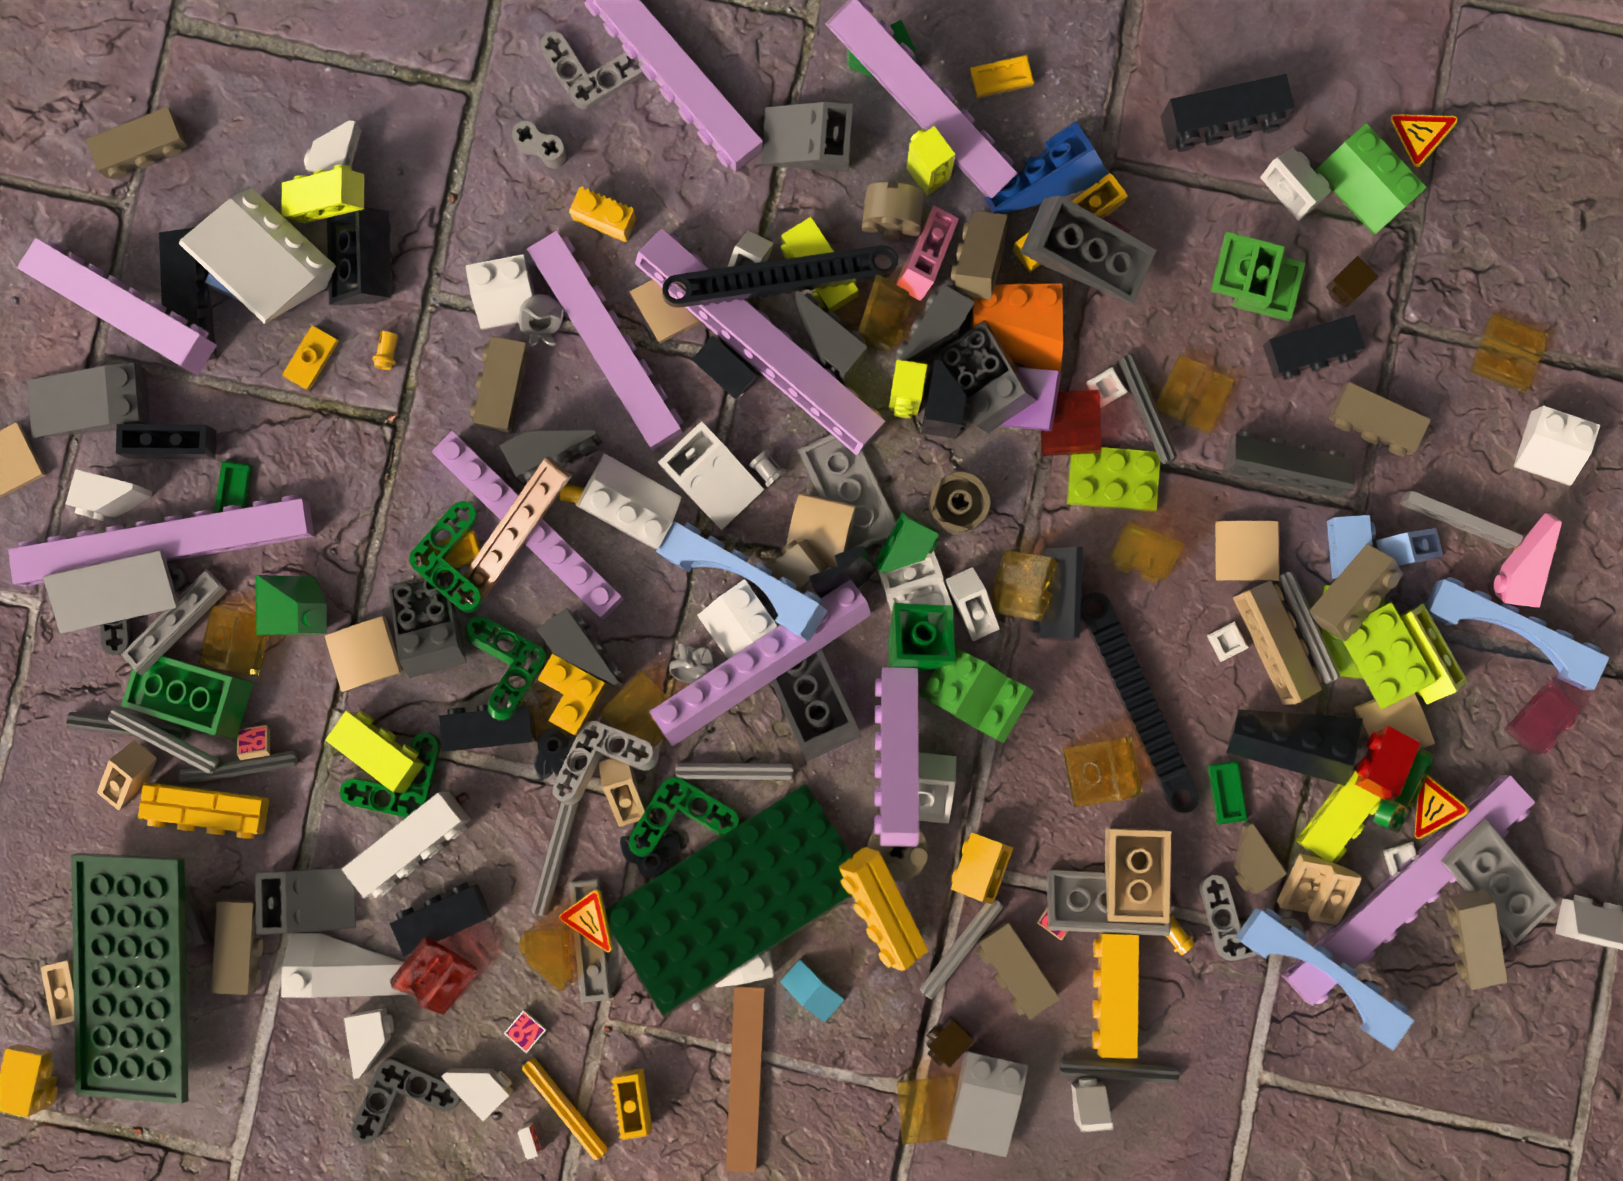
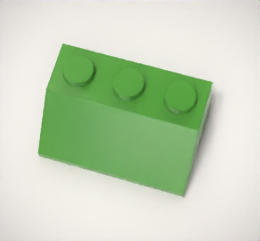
M1367 123L1315 170L1316 174H1321L1325 177L1330 189L1374 235L1427 188Z

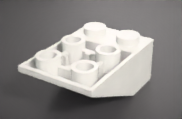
M702 421L658 462L661 468L721 530L764 491L763 487Z

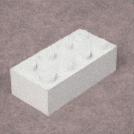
M450 791L438 792L342 868V871L363 898L384 896L397 885L394 880L397 878L401 879L404 876L408 877L420 867L418 861L422 858L423 860L428 857L432 858L444 848L441 844L446 839L447 841L450 839L454 840L468 829L465 824L471 818Z

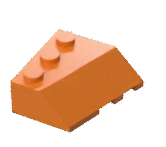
M1062 283L995 284L991 299L971 297V300L974 301L971 312V329L985 321L1014 363L1024 365V367L1029 369L1054 370L1061 373L1063 354Z

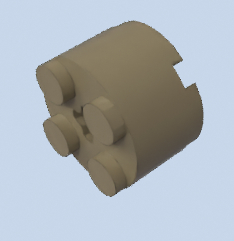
M889 182L873 183L866 187L862 231L883 233V238L887 240H900L901 235H920L924 200L922 190L902 183H898V188H888Z
M955 472L943 477L936 483L929 498L928 506L931 520L939 529L952 535H964L976 530L986 518L990 508V496L983 482L977 476L967 472ZM958 497L963 498V504L967 505V507L956 510L955 504L951 503V501H956Z
M874 830L867 843V848L881 853L894 881H905L913 878L923 869L927 861L928 845L920 830L918 846H905L902 850L903 856L900 858L896 855L890 856L889 852L892 851V846H880V834H874Z

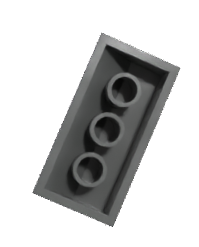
M1243 431L1239 435L1235 434L1229 440L1223 473L1337 498L1353 491L1355 486L1353 459L1344 458L1345 454L1333 450H1328L1326 453L1316 452L1315 447L1311 445L1298 444L1297 447L1286 445V441L1283 439L1269 438L1268 441L1257 439V434Z

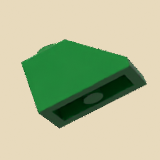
M901 512L874 564L879 571L887 573L923 561L928 553L931 554L938 544L937 537L939 533L932 526Z

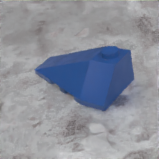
M1077 121L1044 143L1046 149L1036 158L1030 156L1024 162L1026 167L1018 175H1015L993 198H984L992 213L1007 214L1040 204L1044 198L1057 195L1064 197L1093 186L1095 183H1099L1103 177L1108 175L1097 152Z

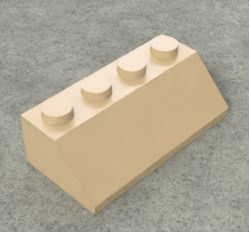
M1270 580L1234 596V602L1282 704H1297L1321 691L1322 688L1319 684L1322 682L1321 675L1315 666L1311 667L1307 658L1309 655L1308 647L1304 640L1298 639L1294 630L1297 627L1292 614L1286 612L1281 603L1284 601V597L1278 585H1273Z

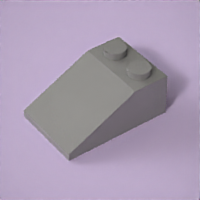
M965 1052L946 1144L1007 1157L1022 1100L1028 1065Z

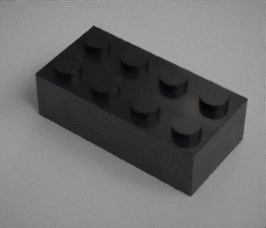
M1287 74L1172 98L1169 100L1160 118L1168 151L1177 149L1178 152H1185L1201 143L1212 146L1223 142L1224 138L1234 136L1235 140L1251 136L1252 132L1263 130V133L1275 132L1281 128L1280 126L1287 120L1295 107Z

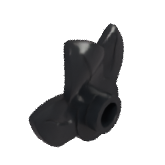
M548 729L541 733L537 741L539 752L533 763L534 770L540 780L549 778L553 773L556 777L558 776L577 737L576 735L565 736L557 729ZM550 740L558 742V746L555 749L547 747V743ZM583 747L588 752H592L591 748ZM580 756V757L576 760V762H575V768H576V770H579L578 760L583 759V758H586V756ZM570 774V777L577 780L578 777L576 775Z
M650 818L652 823L659 825L656 821ZM645 823L641 826L647 828L643 837H636L634 839L637 841L636 847L640 850L643 846L650 847L647 841L651 832L656 836L659 833L658 831L651 830ZM663 834L651 854L639 857L633 854L629 848L630 836H622L620 839V848L626 861L637 865L640 873L647 878H656L663 874L667 868V862L676 857L680 849L678 834H668L666 836ZM649 858H656L658 860L655 867L646 865Z

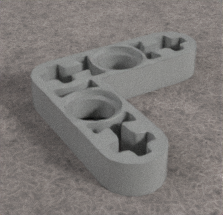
M546 33L540 41V47L545 59L572 102L581 109L593 107L644 75L641 70L643 62L640 61L638 63L639 69L628 68L624 71L626 77L622 79L620 71L616 67L620 65L621 70H624L629 66L628 60L631 58L626 52L587 74L560 33ZM550 41H553L555 44L560 42L558 47L563 57L559 60L554 50H548L550 48L548 44ZM564 65H575L577 67L576 74L570 78L564 77L561 74V69ZM604 74H614L617 77L616 83L610 87L604 86L601 83V78ZM596 80L601 93L597 94L595 88L588 93V100H584L582 97L577 99L580 96L579 90L582 88L584 91L594 88L592 81Z
M589 721L581 727L554 782L552 788L553 795L566 805L577 803L583 796L602 755L646 771L653 768L658 762V751L653 745L643 739L600 722ZM591 733L599 734L597 739L589 737ZM623 738L625 740L623 750L614 753L612 751L613 743L617 739ZM586 746V747L591 748V749H593V750H592V752L590 753V752H588L587 750H585L583 747ZM633 749L642 753L647 752L648 757L640 759L632 753ZM580 756H586L587 765L581 770H576V760ZM573 773L574 775L579 777V779L576 780L575 778L570 777V774ZM565 787L573 788L571 793H565L563 790Z
M1216 874L1205 876L1200 883V893L1218 954L1229 961H1237L1258 955L1250 948L1249 951L1245 952L1246 948L1244 946L1234 948V954L1232 955L1230 952L1223 950V947L1228 943V939L1234 943L1240 942L1235 936L1241 927L1227 880ZM1212 880L1222 885V888L1217 893L1220 900L1226 898V904L1220 903L1211 907L1210 902H1216L1215 895L1207 892V888L1211 886ZM1220 909H1226L1230 913V921L1225 926H1219L1214 919L1215 913ZM1284 917L1281 920L1280 924L1284 927L1288 923L1289 926H1294L1304 933L1301 923L1289 917Z

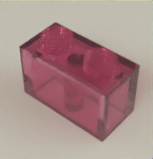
M1553 685L1542 686L1504 731L1530 754H1546L1556 745L1557 741L1555 738L1561 731L1565 732L1576 722L1574 716L1580 709Z

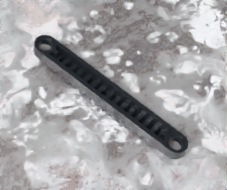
M880 245L676 274L665 280L662 296L669 306L681 308L695 305L707 306L710 303L719 304L723 301H741L745 298L755 299L758 296H776L781 293L790 294L793 291L802 292L807 289L810 291L816 288L825 289L828 286L837 287L841 284L845 286L850 283L859 284L863 281L890 277L898 265V255L893 248ZM878 255H886L891 260V266L887 269L878 268L875 264V258ZM674 284H680L685 288L686 293L682 298L675 299L670 296L669 288Z
M1090 593L1081 601V616L1170 808L1180 813L1191 812L1198 805V792L1183 761V757L1178 750V746L1173 740V735L1168 729V724L1163 718L1162 711L1158 707L1157 700L1154 698L1148 681L1143 675L1142 668L1138 664L1137 657L1133 653L1132 646L1128 642L1127 635L1124 633L1109 599L1102 593ZM1092 599H1098L1103 604V611L1098 616H1093L1087 611V604ZM1181 789L1187 790L1191 796L1190 803L1184 807H1180L1175 802V794Z

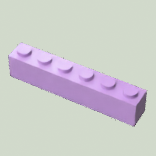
M882 667L881 679H875V697H881V705H875V723H881V732H875V750H881V760L875 759V778H881V787H875L874 804L875 806H880V815H875L874 834H880V846H918V668Z

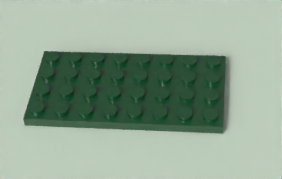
M804 784L605 909L608 927L664 1018L852 898L853 895L848 893L841 883L844 877L839 866L848 859L853 858V856L807 785Z
M90 853L71 855L76 1095L183 1104L189 1101L185 858Z

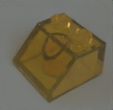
M879 275L875 276L858 333L866 340V346L891 353L893 345L897 347L900 345L904 330L899 329L902 318L908 319L913 302L907 301L909 296L907 290Z
M1128 521L1119 528L1107 560L1113 562L1112 567L1119 571L1129 573L1130 570L1141 574L1140 578L1142 580L1157 584L1158 581L1163 582L1168 579L1185 543Z
M212 606L198 663L258 677L259 671L264 664V650L270 635H256V615Z
M1131 736L1062 748L1074 807L1122 801L1143 795Z
M566 923L532 926L525 930L524 936L519 939L521 955L526 957V963L559 991L566 990L573 983L568 925Z

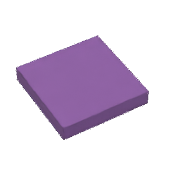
M1018 368L1037 401L1001 424L1000 427L1052 431L1061 373L1054 370Z

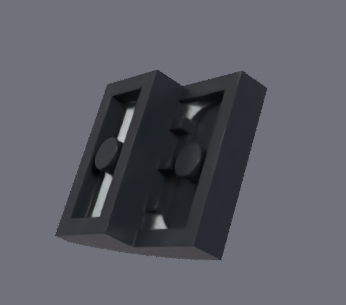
M863 545L834 555L837 563L836 567L809 576L812 587L819 598L824 597L850 579L859 588L873 575L876 570Z

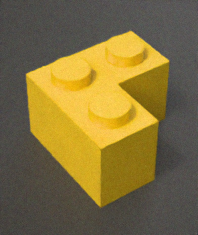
M555 654L551 655L537 679L563 694L549 721L576 736L581 727L587 723L608 683Z
M20 1044L5 1049L0 1070V1112L29 1117L51 1107L58 1095L57 1077L51 1076L54 1068V1062L51 1061L53 1051Z

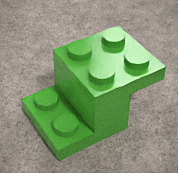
M1226 232L1210 291L1234 297L1232 307L1290 321L1306 263L1282 257L1285 246Z
M955 648L956 662L951 665L935 668L920 697L947 711L965 724L1004 744L1034 691L1008 678L988 663Z

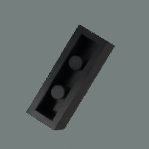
M1355 315L1272 338L1263 345L1273 379L1283 376L1284 380L1298 377L1301 375V370L1311 368L1312 372L1323 370L1329 367V362L1339 360L1340 364L1353 361L1358 358L1357 354L1365 349Z
M117 424L116 454L127 459L216 460L217 430L207 425Z
M524 701L520 703L515 713L506 720L494 719L488 712V704L477 706L476 712L466 713L465 707L447 709L448 715H439L442 751L448 752L536 742L533 706H525Z
M468 882L452 888L451 892L453 895L442 899L439 894L423 901L425 907L414 912L413 907L397 913L396 917L398 920L389 924L403 957L491 918L492 916L478 884L469 887Z

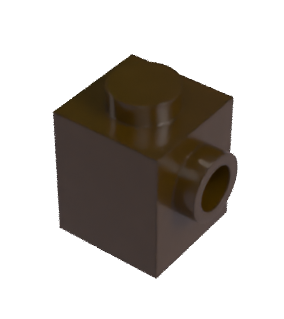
M1357 256L1326 288L1329 290L1330 297L1336 303L1348 307L1379 276Z
M950 1016L943 1025L937 1023L928 1032L927 1037L929 1040L926 1044L930 1050L927 1054L939 1066L945 1063L950 1068L974 1043V1039Z

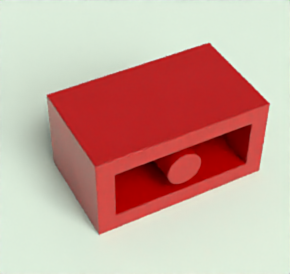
M1390 726L1373 732L1367 742V747L1369 748L1367 756L1360 761L1356 769L1358 778L1355 785L1381 799L1386 797L1393 799L1400 796L1421 743Z

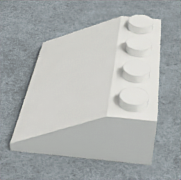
M252 187L229 198L179 242L190 255L264 324L326 289L336 266Z

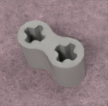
M521 121L513 127L512 138L521 153L538 156L547 167L552 169L564 165L567 159V152L559 137L542 134L529 121ZM531 134L532 139H525L523 142L522 137H529ZM555 148H557V151H558L557 153H553V152H552V153H550V155L548 156V153H547L548 150L554 151Z

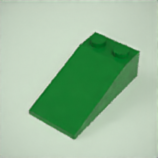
M161 656L143 675L138 674L132 668L121 706L211 735L237 739L254 682Z

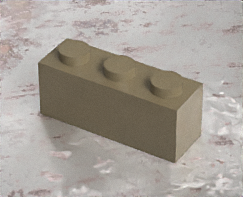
M169 107L86 139L97 171L107 179L122 178L130 170L149 167L154 164L155 160L163 157L177 156L182 152L181 150L189 147L178 117Z
M972 211L970 222L964 223L963 240L965 241L958 245L957 261L959 262L958 265L953 264L951 271V282L956 283V291L963 296L983 299L992 298L1008 236V215Z
M491 336L489 344L486 343L484 345L482 360L485 361L483 372H479L476 381V389L479 390L477 401L472 402L470 409V418H473V423L477 427L512 434L530 350L526 343Z
M1348 382L1341 388L1327 418L1334 421L1335 427L1347 432L1351 430L1362 434L1361 438L1372 444H1378V442L1389 447V452L1401 457L1409 456L1417 451L1431 419L1351 382Z
M1366 544L1309 612L1319 627L1346 642L1352 634L1358 631L1366 617L1377 609L1381 600L1390 589L1398 584L1403 573L1394 558Z
M1486 889L1450 896L1451 909H1447V917L1455 931V935L1451 936V942L1455 953L1459 956V961L1455 962L1459 979L1465 980L1471 990L1507 983L1494 900Z
M218 901L211 993L249 995L256 992V987H259L261 983V970L257 968L258 957H261L263 951V940L259 938V934H256V901Z
M1007 921L977 941L980 945V948L976 950L985 965L992 963L998 972L993 977L1003 991L1007 988L1014 996V999L1010 1002L1019 1016L1026 1014L1029 1020H1031L1060 1000Z

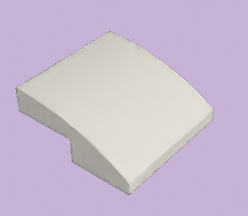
M934 551L931 554L928 553L923 561L887 573H883L878 569L891 613L894 603L952 606Z

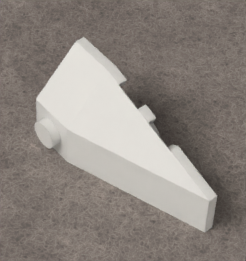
M291 933L282 964L281 997L315 998L409 995L411 964L358 947V945L350 942L347 943L332 938V936L324 933Z

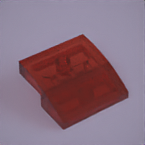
M1100 390L1058 392L1052 431L1041 430L1042 456L1102 453Z
M424 937L390 979L392 989L416 997L419 1006L444 1015L478 973V969L449 948Z

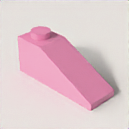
M933 205L920 231V235H918L895 286L896 289L920 301L936 279L959 218Z
M1545 513L1522 540L1521 544L1501 566L1500 574L1494 580L1495 595L1504 603L1540 608L1562 521L1552 514Z

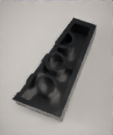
M194 227L159 232L161 305L167 308L164 314L169 316L171 311L188 320L185 326L190 328L192 324L197 325L209 333L207 339L216 344L209 285L205 283L209 275L208 270L179 244L180 240ZM216 348L208 360L217 359Z
M1239 709L1231 730L1226 753L1345 786L1355 764L1363 718Z

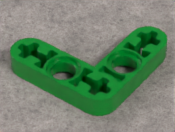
M460 501L452 505L410 553L409 562L417 573L460 610L470 613L480 608L483 600L482 593L444 560L478 521V513L472 504L467 501ZM469 509L468 515L470 519L467 522L463 519L460 520L456 526L461 530L457 533L447 523L451 520L455 524L460 518L457 514L458 511L462 510L465 512ZM442 530H448L452 535L450 543L444 546L438 545L436 543V535ZM431 543L435 549L440 551L439 555L437 556L433 551L428 556L430 564L428 566L422 564L418 567L420 563L417 559L420 554L423 556L428 555L431 549L427 545ZM445 571H450L454 576L453 583L448 587H442L438 583L439 575ZM460 587L467 594L472 593V591L475 592L472 596L475 600L474 603L470 604L467 602L462 605L464 599L455 590Z
M476 616L467 624L466 638L468 642L510 665L492 692L488 702L489 714L494 719L506 720L515 713L542 671L546 654L535 643L486 617ZM480 628L485 629L484 633L481 632L479 635L475 634V630H479ZM493 634H496L493 638V642L490 643L489 639H492ZM501 640H509L513 643L514 648L510 651H503L498 647L497 643ZM532 655L536 656V661L530 664L527 671L524 668L527 658H531ZM513 676H519L524 679L525 685L515 688L510 685L509 679ZM507 693L510 696L507 707L504 706L502 709H498L497 703H501Z
M431 733L418 734L411 743V748L419 753L417 758H422L423 749L419 748V742H425L426 738H429V744L433 745V749L427 751L425 759H431L430 765L424 763L425 765L423 766L426 770L427 778L422 784H416L413 781L407 791L402 793L399 798L400 800L407 801L411 800L414 796L416 797L415 802L419 803L420 807L429 800L440 752V741ZM349 779L340 787L339 795L341 800L350 806L405 818L412 814L409 812V807L404 805H398V811L394 810L398 802V793L392 792L381 783L363 779ZM357 784L359 791L369 792V786H372L373 788L368 799L369 804L365 803L368 797L356 796L352 800V795L347 793L348 788H352ZM380 790H386L391 795V802L386 807H381L376 803V794Z
M1422 748L1418 750L1400 796L1394 798V800L1387 797L1383 799L1375 814V823L1395 833H1399L1433 765L1435 754Z
M670 777L661 784L629 838V848L633 854L639 857L651 854L677 811L719 836H723L736 828L739 819L736 812L681 778ZM676 784L679 786L678 792L682 795L680 797L677 795L673 796L669 805L675 807L671 810L666 804L657 802V800L661 798L664 802L669 793L666 787L672 788ZM693 800H704L708 805V810L702 815L695 814L691 810ZM713 806L718 808L715 815L720 818H724L726 815L731 817L730 823L733 825L732 827L726 826L724 829H721L719 827L720 821L712 817L711 823L706 820L710 816ZM662 809L667 815L666 821L660 825L652 823L649 818L652 810ZM645 823L651 830L658 831L659 833L656 836L651 832L647 841L650 847L643 846L640 850L636 847L637 841L634 839L636 837H643L647 828L641 826Z

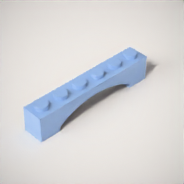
M675 521L673 522L660 547L656 550L658 554L687 572H690L695 567H712L736 573L752 581L763 590L778 613L775 621L804 640L810 641L827 613V610L820 605L821 598L807 590L804 595L796 591L797 585L783 576L780 580L771 576L772 570L760 563H757L755 567L747 563L749 558L735 549L731 553L724 550L725 544L713 536H709L708 539L701 537L700 533L702 531L690 523L686 522L682 526Z
M1448 577L1447 580L1442 579L1435 582L1425 604L1432 619L1447 626L1456 625L1459 620H1478L1512 630L1532 642L1550 659L1559 672L1557 675L1558 679L1583 691L1595 690L1609 660L1608 656L1600 653L1601 648L1587 642L1583 644L1573 640L1574 636L1566 631L1557 629L1555 632L1545 627L1547 623L1533 616L1526 618L1518 614L1519 609L1505 603H1502V605L1491 601L1492 597L1482 591L1475 590L1473 593L1465 589V584L1457 579Z
M1255 908L1235 938L1265 959L1269 954L1291 956L1306 961L1325 972L1342 987L1355 1004L1363 1021L1360 1028L1394 1051L1414 1022L1406 1014L1409 1009L1395 999L1388 1002L1381 996L1384 991L1369 980L1366 984H1363L1355 978L1358 972L1344 962L1338 966L1330 960L1333 954L1319 944L1313 948L1306 943L1305 940L1308 936L1294 926L1288 930L1281 925L1280 922L1283 918L1269 908H1266L1264 912Z

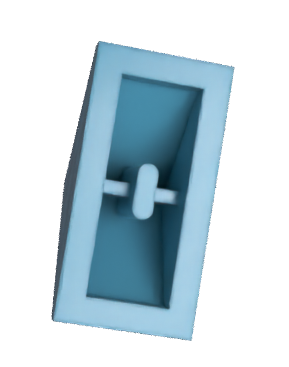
M801 959L780 981L804 1008L823 1022H826L845 1000Z

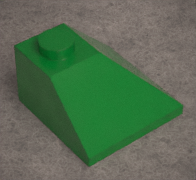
M255 576L256 635L315 636L327 634V604L315 576Z
M893 604L888 637L889 668H918V672L956 662L953 606Z

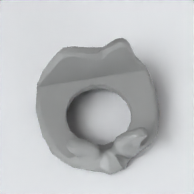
M534 295L523 302L520 307L518 322L520 330L530 337L529 346H535L538 340H543L551 346L556 345L551 334L559 330L564 316V308L548 295ZM532 316L538 320L552 318L551 324L542 330H535L529 325Z
M682 643L678 645L679 658L676 661H671L669 665V671L675 679L689 684L715 669L710 648L701 647L696 650L694 647H686Z

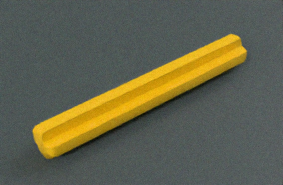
M535 1058L530 1059L522 1066V1071L594 1160L601 1158L607 1151L606 1145Z

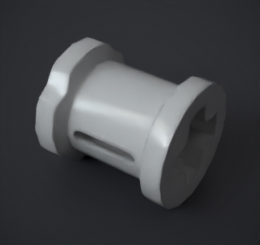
M769 448L760 453L748 465L751 469L755 468L766 481L765 485L768 488L787 472L785 468H781L772 458Z

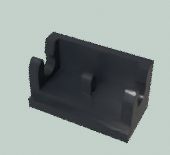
M712 335L692 358V361L734 399H737L739 396L742 397L761 377L757 371L718 336Z

